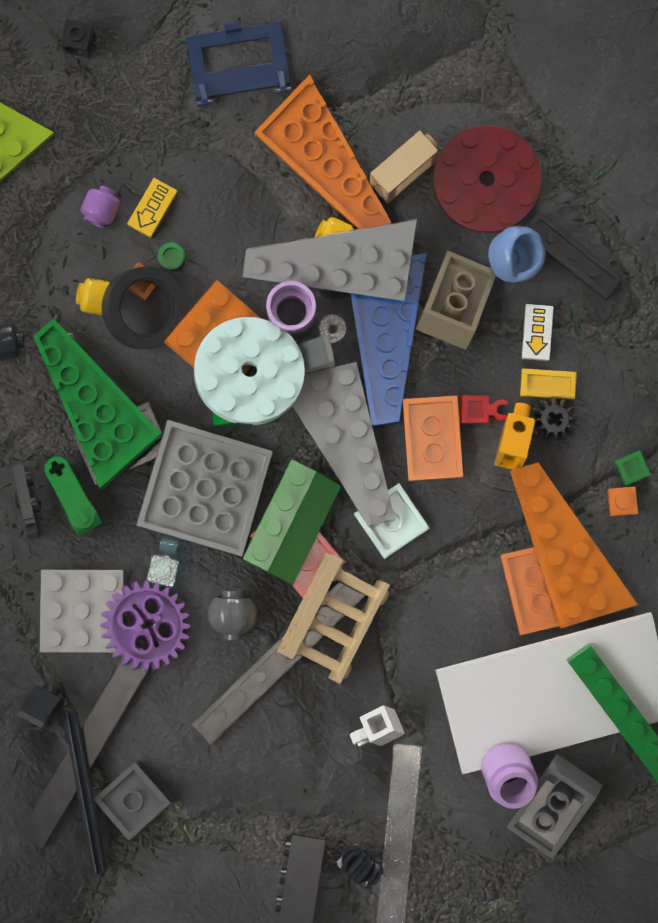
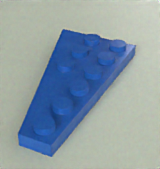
M427 253L411 255L405 301L350 293L372 427L399 423Z

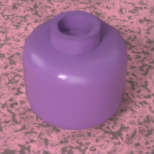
M102 185L99 189H90L80 209L84 215L83 220L100 228H103L104 225L112 224L120 207V201L114 196L115 191Z

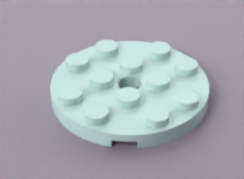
M241 317L218 325L204 338L195 358L194 380L201 399L216 415L232 423L260 425L279 418L292 407L300 394L305 368L297 343L286 331L279 329V327L268 320L255 317ZM244 365H252L256 367L257 374L253 377H247L242 373L241 369Z

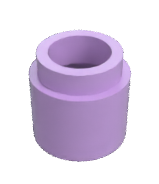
M286 281L275 286L268 295L266 302L268 319L279 329L286 331L292 336L299 335L311 327L316 316V302L313 293L307 286L296 281ZM286 299H297L304 304L306 316L299 324L287 325L278 318V306Z
M501 744L492 748L483 758L481 765L482 774L491 797L506 808L516 809L527 805L534 798L538 786V778L528 753L516 744ZM519 777L512 782L504 783L510 778Z

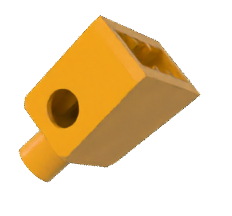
M516 403L514 412L508 413L494 462L495 466L511 470L523 467L535 419L529 418L531 412L530 405Z

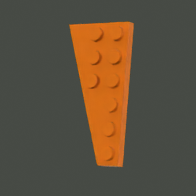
M309 75L254 132L255 136L356 229L390 224L391 221L371 188L366 175L360 168L345 137Z
M535 463L510 471L560 629L638 605L540 464Z

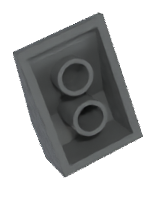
M556 754L538 779L534 798L527 805L518 809L507 828L553 859L595 801L603 785Z

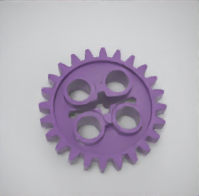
M144 581L141 588L137 582L131 584V590L125 585L121 588L123 595L118 592L112 595L116 602L108 601L105 604L111 611H104L101 614L108 619V621L100 624V627L106 628L108 631L101 638H109L111 641L105 648L114 647L115 652L112 657L123 656L121 665L131 661V669L133 670L137 668L139 663L141 664L142 671L148 670L149 663L153 670L159 668V661L164 666L168 665V657L173 660L176 659L178 655L175 650L182 651L185 648L180 641L189 639L188 635L182 633L183 630L190 628L189 624L183 623V619L187 618L189 614L180 613V609L185 604L176 605L175 601L178 595L175 594L169 597V587L159 591L158 582L152 588H150L148 581ZM146 601H150L155 605L156 611L154 614L146 611ZM133 604L137 606V611L133 609ZM122 614H127L132 618L131 627H127L122 623ZM148 622L150 627L143 630L140 625ZM159 625H164L168 628V638L160 636L158 632ZM136 638L144 640L146 644L144 651H140L135 647ZM153 640H154L155 642H157V644H158V647H157V648L154 647V645H153Z

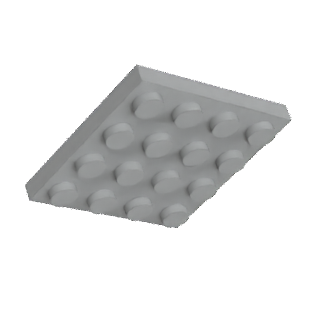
M167 420L136 526L243 556L273 451Z

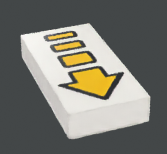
M526 304L521 359L549 361L553 306Z

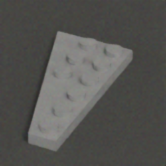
M417 219L327 234L315 238L299 239L292 242L248 248L245 255L243 277L279 283L296 281L307 287L405 301Z
M354 362L304 374L303 385L297 400L292 405L293 409L350 496L367 526L370 527L395 521L357 363Z

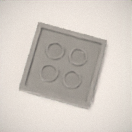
M41 570L40 652L114 653V647L105 648L111 642L110 639L101 638L103 634L108 632L106 628L100 627L101 623L108 621L101 614L104 611H111L105 604L108 601L116 602L112 596L114 593L118 592L123 595L121 588L124 587V570ZM122 614V616H121V621H122L123 624H124V614Z

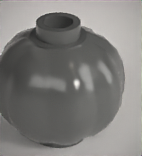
M222 589V595L215 596L208 607V621L215 631L224 634L226 640H240L241 635L251 631L258 620V606L251 596L244 595V589Z

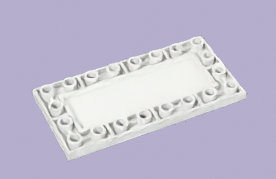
M651 612L436 669L462 774L481 770L485 755L492 748L501 744H516L522 747L529 756L620 732L566 660L588 643L649 724L658 722V637Z

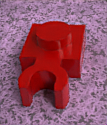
M462 395L460 396V423L487 424L489 423V416L497 421L505 420L507 415L498 414L497 407L499 405H507L508 401L501 399L489 404V396Z

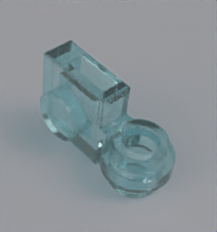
M162 535L159 551H163L164 555L163 557L152 555L146 581L154 584L158 582L159 585L174 588L180 561L169 559L170 553L176 554L179 538Z

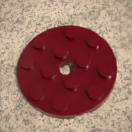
M476 126L454 136L441 150L434 168V193L443 212L458 226L476 233H498L508 227L519 224L531 212L540 193L541 169L532 148L516 133L498 126ZM483 173H490L494 175L495 182L491 186H484L481 184L479 177Z

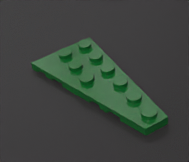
M53 318L33 337L97 484L102 491L163 435Z

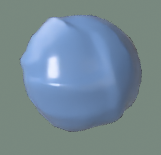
M508 227L498 234L489 246L488 258L491 269L498 278L506 282L517 283L527 281L534 277L545 263L546 253L541 237L529 227Z

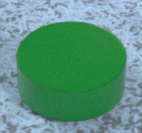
M172 242L164 244L158 251L160 265L169 271L181 268L185 262V253L182 247Z

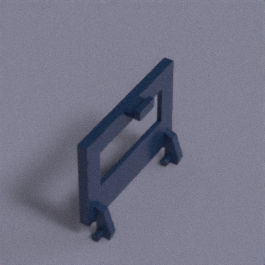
M280 21L241 28L240 22L224 24V31L186 37L196 100L202 99V101L197 102L198 107L214 105L213 100H207V98L280 86V89H275L276 94L292 92L291 87H286V85H291ZM269 37L273 56L272 63L205 73L201 48Z

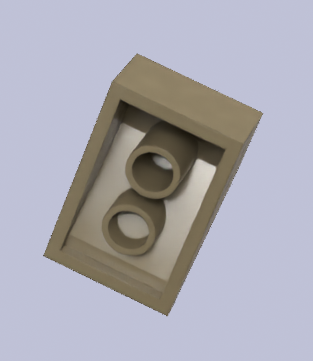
M447 251L416 330L466 350L476 331L496 277L492 269Z

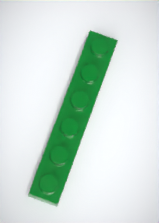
M588 643L566 659L658 782V735Z

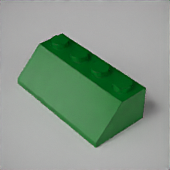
M291 459L243 557V561L293 585L341 486Z

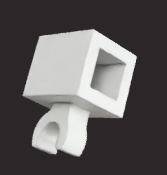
M383 705L361 716L360 720L364 728L354 731L349 735L354 745L362 746L370 741V743L382 746L405 733L395 709Z

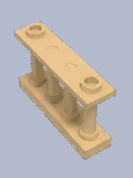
M326 553L276 652L292 660L295 655L301 654L332 670L328 678L340 684L342 679L344 680L348 677L352 668L350 663L379 606H382L389 595L387 590L390 585L377 580L375 585L372 586L343 571L340 566L343 560ZM338 580L369 596L362 611L329 595L328 589L332 581ZM325 604L356 621L349 636L317 620L316 613L320 605L323 606ZM313 629L344 645L338 659L335 660L305 645L303 639L307 631Z

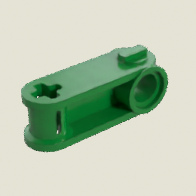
M62 457L49 459L45 465L46 476L62 503L77 536L79 537L86 532H90L103 524L68 462ZM58 465L60 468H63L61 476L55 473V467Z

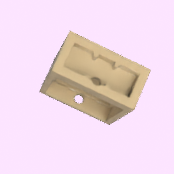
M418 131L370 173V186L386 204L390 203L436 163L438 153L436 147L438 145L429 134L424 136L421 131Z

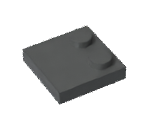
M136 762L94 798V801L129 841L138 836L172 805Z

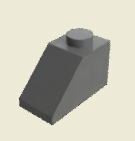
M329 334L298 344L304 361V374L334 367L335 361Z

